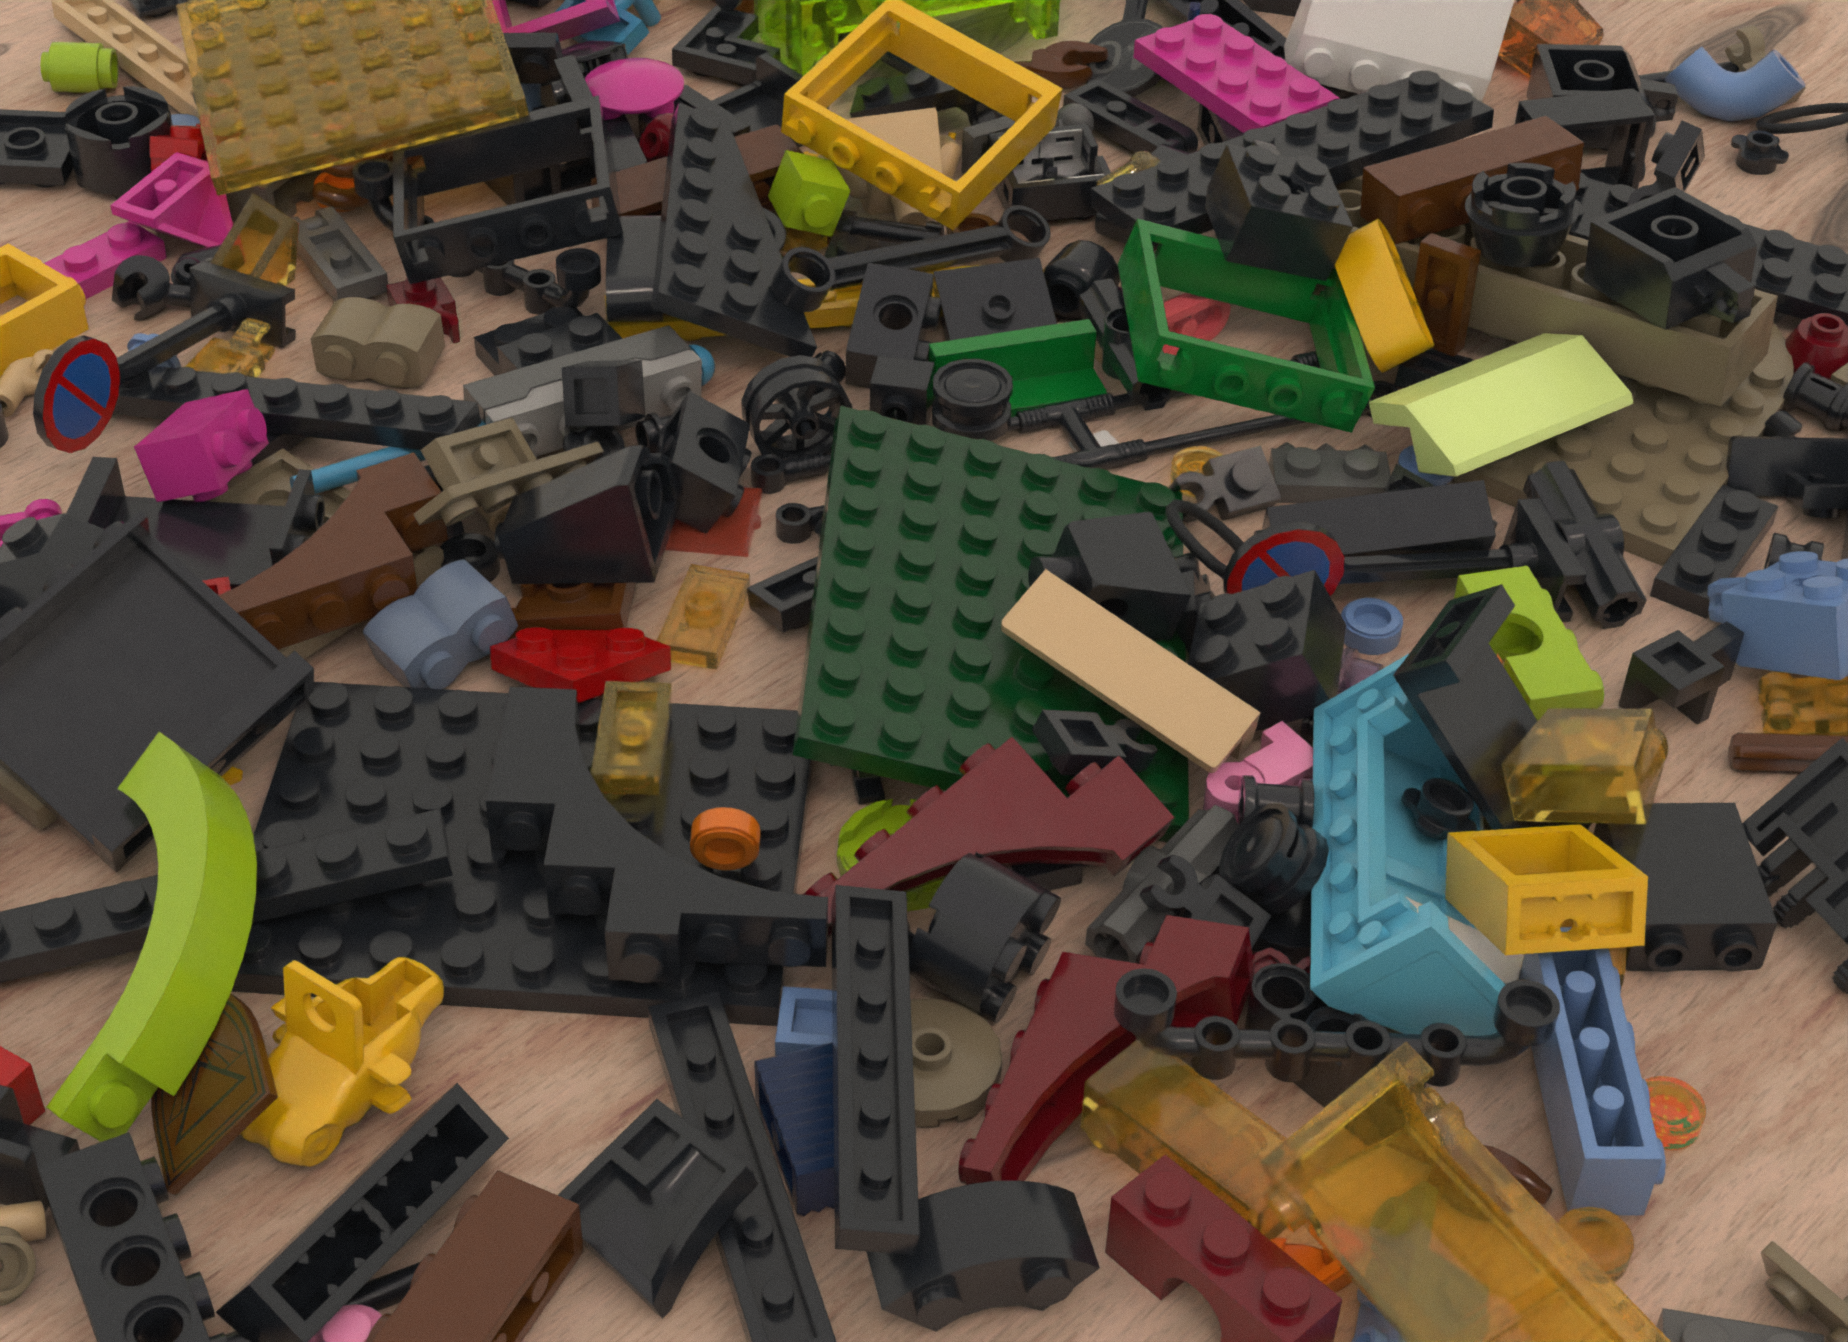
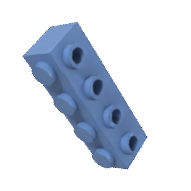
M1560 927L1561 932H1567L1572 927ZM1609 949L1525 954L1518 980H1532L1547 986L1555 993L1560 1003V1011L1552 1037L1541 1045L1531 1046L1568 1215H1644L1653 1186L1663 1183L1666 1167L1665 1152L1661 1140L1656 1136L1650 1113L1648 1085L1640 1074L1635 1054L1634 1031L1631 1023L1627 1022L1620 996V977L1617 968L1612 964Z

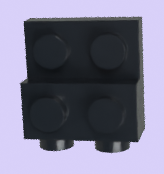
M563 306L551 308L545 313L516 323L501 325L496 330L475 336L474 343L476 356L496 376L623 338L598 312L584 316L576 307Z

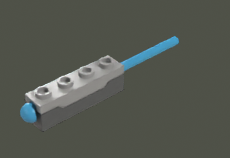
M668 325L463 385L464 401L477 402L482 421L479 426L513 417L534 456L537 457L563 449V438L567 433L572 431L579 433L587 428V426H565L562 367L586 361L642 360L645 416L654 412L659 417L673 414L689 391L701 397V387L707 384L713 377L715 362L711 353L706 348L699 345H687ZM645 417L625 425L612 427L617 431H622L635 427L637 422L644 421ZM387 447L311 470L315 494L357 482L356 470L413 452L420 462L426 459L421 450ZM297 475L290 477L291 489Z

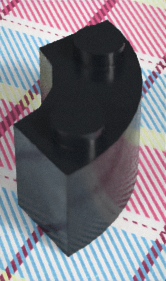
M1006 1180L975 1183L947 1189L918 1199L920 1236L915 1255L866 1251L882 1310L935 1332L960 1317L989 1308L1023 1306L1044 1311L1050 1305L1064 1300L1070 1295L1074 1287L1100 1269L1074 1192L1058 1186L1032 1181Z

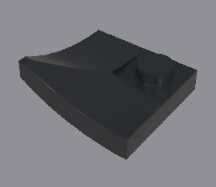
M656 1099L558 1196L579 1204L583 1245L609 1267L663 1319L671 1311L687 1277L703 1251L736 1208L758 1186V1182L745 1164Z

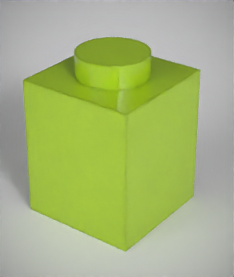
M785 150L768 197L784 227L832 237L850 194V189L832 160Z

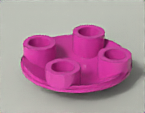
M649 58L614 60L598 66L585 77L592 96L599 95L605 120L618 118L622 114L645 113L647 116L654 118L658 114L673 113L674 101L681 95L684 89V78L678 69L666 62Z

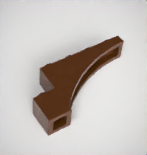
M414 452L356 470L358 483L334 515L307 541L275 565L240 586L219 595V597L279 650L371 619L394 601L414 595L417 590L412 552L448 541L447 526L443 519L419 526L413 515L441 493V490Z

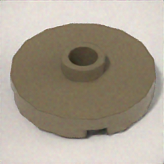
M938 998L911 1000L915 1126L939 1127L940 1119H951L958 1116V1122L975 1116L985 1107L992 1085L999 1083L1001 1080L1002 1056L1000 1039L986 1019L961 1004Z

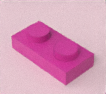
M127 221L112 226L107 232L81 245L66 249L63 254L44 264L66 277L73 278L82 288L85 298L88 299L113 286L115 271L127 258L144 255L162 261L167 258L164 240L140 225Z

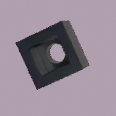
M878 356L870 382V411L916 425H928L933 403L934 362Z

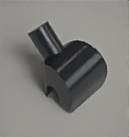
M136 255L127 258L117 267L114 274L112 302L121 308L130 304L141 305V311L134 316V320L140 321L165 309L167 305L191 307L190 285L170 283L168 270L160 261L149 256Z

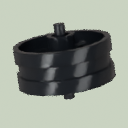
M802 355L782 358L762 368L748 383L741 399L742 418L751 424L749 431L761 454H773L782 459L822 452L824 455L830 454L832 451L835 422L840 406L853 408L832 367L818 358ZM817 386L830 388L826 391L813 395ZM829 407L828 411L824 415L817 412L819 410ZM776 419L764 431L760 430L762 420ZM788 429L791 430V435L782 436Z

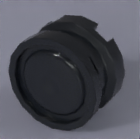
M981 359L957 360L949 362L938 369L933 377V394L936 398L932 403V424L935 428L976 440L985 439L989 441L996 440L1007 432L1011 425V403L1009 399L1013 394V382L1006 369L996 363Z
M1267 804L1248 816L1231 835L1222 852L1219 864L1220 876L1241 893H1247L1249 899L1269 914H1280L1301 901L1319 880L1326 866L1329 852L1327 839L1307 824L1297 825L1295 814L1283 804Z

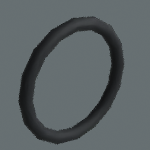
M1848 103L1815 104L1778 111L1759 119L1756 122V128L1759 131H1766L1772 134H1789L1848 123ZM1842 113L1832 117L1805 122L1777 123L1809 115Z
M1173 500L1166 507V515L1174 533L1198 560L1223 579L1227 566L1215 558L1197 541L1183 523L1179 512L1202 522L1228 543L1234 551L1244 542L1222 521L1205 509L1189 501Z

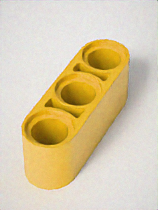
M1376 219L1350 233L1334 266L1366 349L1377 368L1384 373L1434 347V342L1397 248L1381 220Z

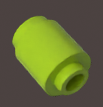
M52 42L49 52H42L41 54L42 79L44 82H50L54 92L90 93L105 88L115 89L117 87L119 68L117 53L114 48H104L102 43Z

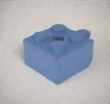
M1790 552L1781 555L1779 562L1764 570L1750 572L1745 577L1721 578L1708 585L1707 596L1709 597L1708 611L1710 620L1719 623L1727 621L1744 632L1736 660L1739 666L1833 680H1841L1848 676V558L1838 562L1818 560V555L1813 552Z

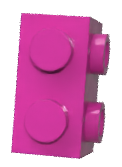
M248 389L185 402L135 445L134 449L157 502L191 495L195 502H201L225 493L229 489L227 483L234 476L249 470L253 466L251 460L269 442L266 436L265 419L260 410L255 408Z

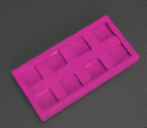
M1213 14L1198 15L1191 21L1173 27L1161 28L1156 33L1136 39L1134 43L1133 58L1243 133L1250 129L1264 128L1279 123L1293 114H1304L1327 106L1329 102L1339 99L1338 96L1321 86L1318 81L1307 77L1287 64L1284 59L1275 56L1255 43L1252 38L1243 35L1223 22L1220 17Z

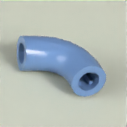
M1701 46L1664 78L1666 83L1675 85L1679 98L1700 114L1729 122L1760 118L1785 104L1805 87V83L1799 73L1786 58L1774 49L1748 70L1731 72L1719 66Z

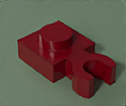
M441 277L414 284H409L407 278L405 281L386 285L390 306L416 304L441 314L443 334L448 335L453 343L460 342L456 303Z

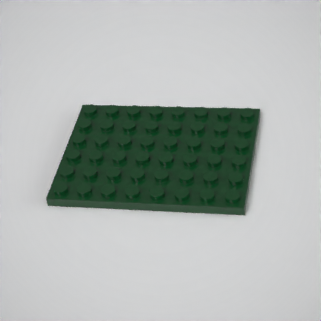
M840 406L834 427L792 755L930 788L938 786L941 790L946 791L963 777L959 768L974 752L987 743H990L996 750L1009 738L1013 737L1068 798L1070 795L1065 790V787L1074 777L1059 773L1032 731L1042 710L1096 712L1105 725L1112 726L1118 720L1129 718L1004 634L1001 630L1002 619L1030 588L1028 570L1031 560L1036 556L1053 557L1064 527L1072 521L1152 512L1173 556L1183 555V543L1174 533L1166 515L1168 504L1175 499L1182 500V491H1172L1171 488L1156 482L1147 483L1115 475L1101 468H1087L1055 460L1045 454H1032L1000 446L985 439L976 440L940 431L930 425H916L885 417L870 410H857ZM1179 512L1180 518L1183 521V513ZM1177 629L1172 640L1151 639L1186 663V644L1183 643ZM1142 727L1135 742L1155 745L1158 751L1146 771L1134 773L1174 816L1165 835L1158 840L1167 843L1189 820L1188 758Z

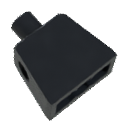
M1152 512L1072 521L1064 527L1053 557H1034L1030 562L1028 570L1030 587L1046 569L1150 639L1172 640L1192 595Z

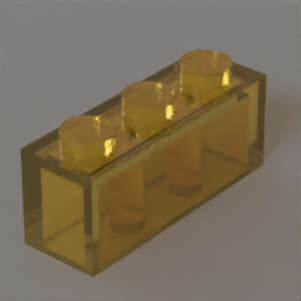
M1136 1040L1085 1081L1081 1129L1087 1133L1096 1147L1105 1153L1116 1155L1137 1173L1141 1174L1163 1155H1167L1268 1239L1279 1236L1309 1208L1318 1161L1211 1081L1197 1074L1192 1067L1180 1058L1158 1054L1144 1047Z

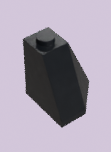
M643 445L628 446L513 497L504 522L498 523L495 530L496 553L500 559H505L512 584L654 583L680 506L669 457L662 453H650V448Z

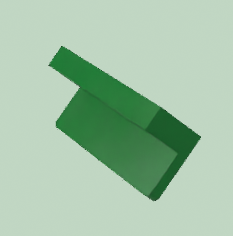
M1090 319L929 344V362H934V375L939 368L949 362L962 359H981L996 363L1006 369L1013 382V394L1009 399L1011 403V417L1015 416L1017 411L1107 393L1094 369L1097 331Z

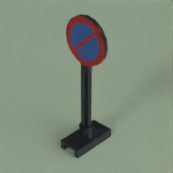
M201 261L190 267L191 318L118 358L107 343L85 335L69 339L54 351L42 369L34 394L33 417L37 434L46 446L63 452L74 453L86 449L101 435L110 421L118 399L119 388L123 384L218 331L227 332L230 330L280 347L286 346L296 340V330L286 327L285 305L295 300V289L206 261Z
M1535 498L1518 499L1503 545L1499 549L1344 557L1333 534L1317 524L1294 521L1270 526L1250 537L1232 554L1223 575L1224 593L1234 594L1265 585L1278 577H1292L1315 570L1328 594L1331 596L1340 584L1458 578V575L1528 566L1540 587L1549 592L1553 607L1561 621L1570 622L1573 611L1563 596L1566 586L1584 584L1587 574L1541 499Z

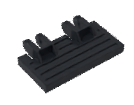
M1841 738L1742 824L1748 841L1762 856H1765L1783 839L1789 838L1758 866L1768 896L1771 897L1773 893H1777L1780 887H1784L1811 863L1815 867L1788 890L1786 895L1781 896L1782 898L1776 901L1777 904L1773 907V912L1777 922L1785 929L1787 927L1792 928L1794 925L1804 921L1807 916L1816 912L1848 945V743ZM1847 959L1837 967L1838 969L1832 977L1833 982L1846 994H1848Z

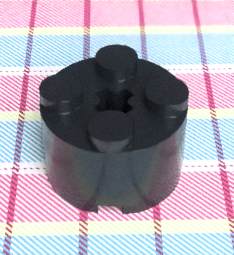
M126 86L123 87L124 95L107 97L105 89L96 90L77 98L66 108L65 130L76 181L80 187L98 193L115 195L116 199H119L152 172L150 136L170 135V126L173 125L166 99L161 94L147 88Z
M977 852L975 855L972 853L964 855L946 876L929 904V907L936 910V913L931 921L928 933L920 928L916 930L909 948V974L918 979L919 982L958 1004L998 1023L1007 1012L1015 996L1017 986L1013 985L1012 981L1021 970L1029 975H1033L1042 963L1051 943V938L1043 933L1054 919L1061 903V897L989 857H985Z

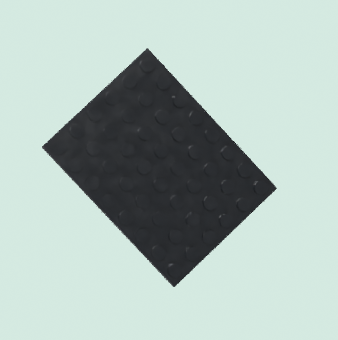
M314 682V692L295 710L253 835L255 851L393 820L402 816L440 809L447 832L453 876L252 923L244 957L231 992L285 995L283 968L293 960L300 962L332 983L338 984L349 978H368L384 968L393 959L406 957L424 964L442 979L444 997L440 1005L649 1018L648 1006L719 991L729 1023L777 1026L782 989L785 981V966L738 963L713 964L709 962L683 961L681 983H639L635 981L609 980L605 940L607 915L549 913L544 873L546 851L491 849L485 800L508 693ZM596 698L578 703L581 736L580 748L584 763L604 798L635 830L671 855L719 877L770 891L796 894L814 761L792 755L798 715L797 710ZM726 807L739 809L753 816L758 821L761 829L758 857L751 864L736 870H717L697 861L690 851L692 822L700 813L713 808ZM311 993V997L318 996L316 994Z

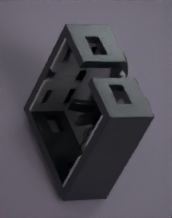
M1088 124L1054 127L995 187L1005 210L1014 205H1022L1037 211L1045 220L1066 218L1082 220L1097 214V211L1091 207V188L1113 181L1114 177L1104 157L1097 156L1098 145ZM1005 132L989 133L988 150Z

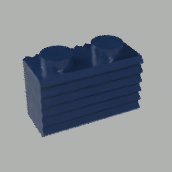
M833 1042L755 1060V1099L797 1214L805 1216L811 1210L820 1212L826 1206L834 1209Z

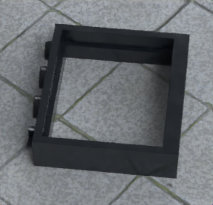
M599 95L393 144V238L409 284L624 234L612 141ZM591 115L592 127L580 129L577 118ZM422 155L425 166L413 169L412 165L408 164L407 158ZM594 156L596 185L425 225V195ZM599 197L600 206L589 209L586 200Z

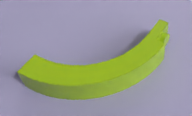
M158 732L117 788L134 800L144 812L152 828L157 847V893L147 937L134 971L110 1017L46 1106L60 1119L100 1142L125 1134L158 1087L175 1096L213 1033L231 994L244 957L253 919L256 898L257 860L254 836L248 815L239 797L224 778L161 732Z

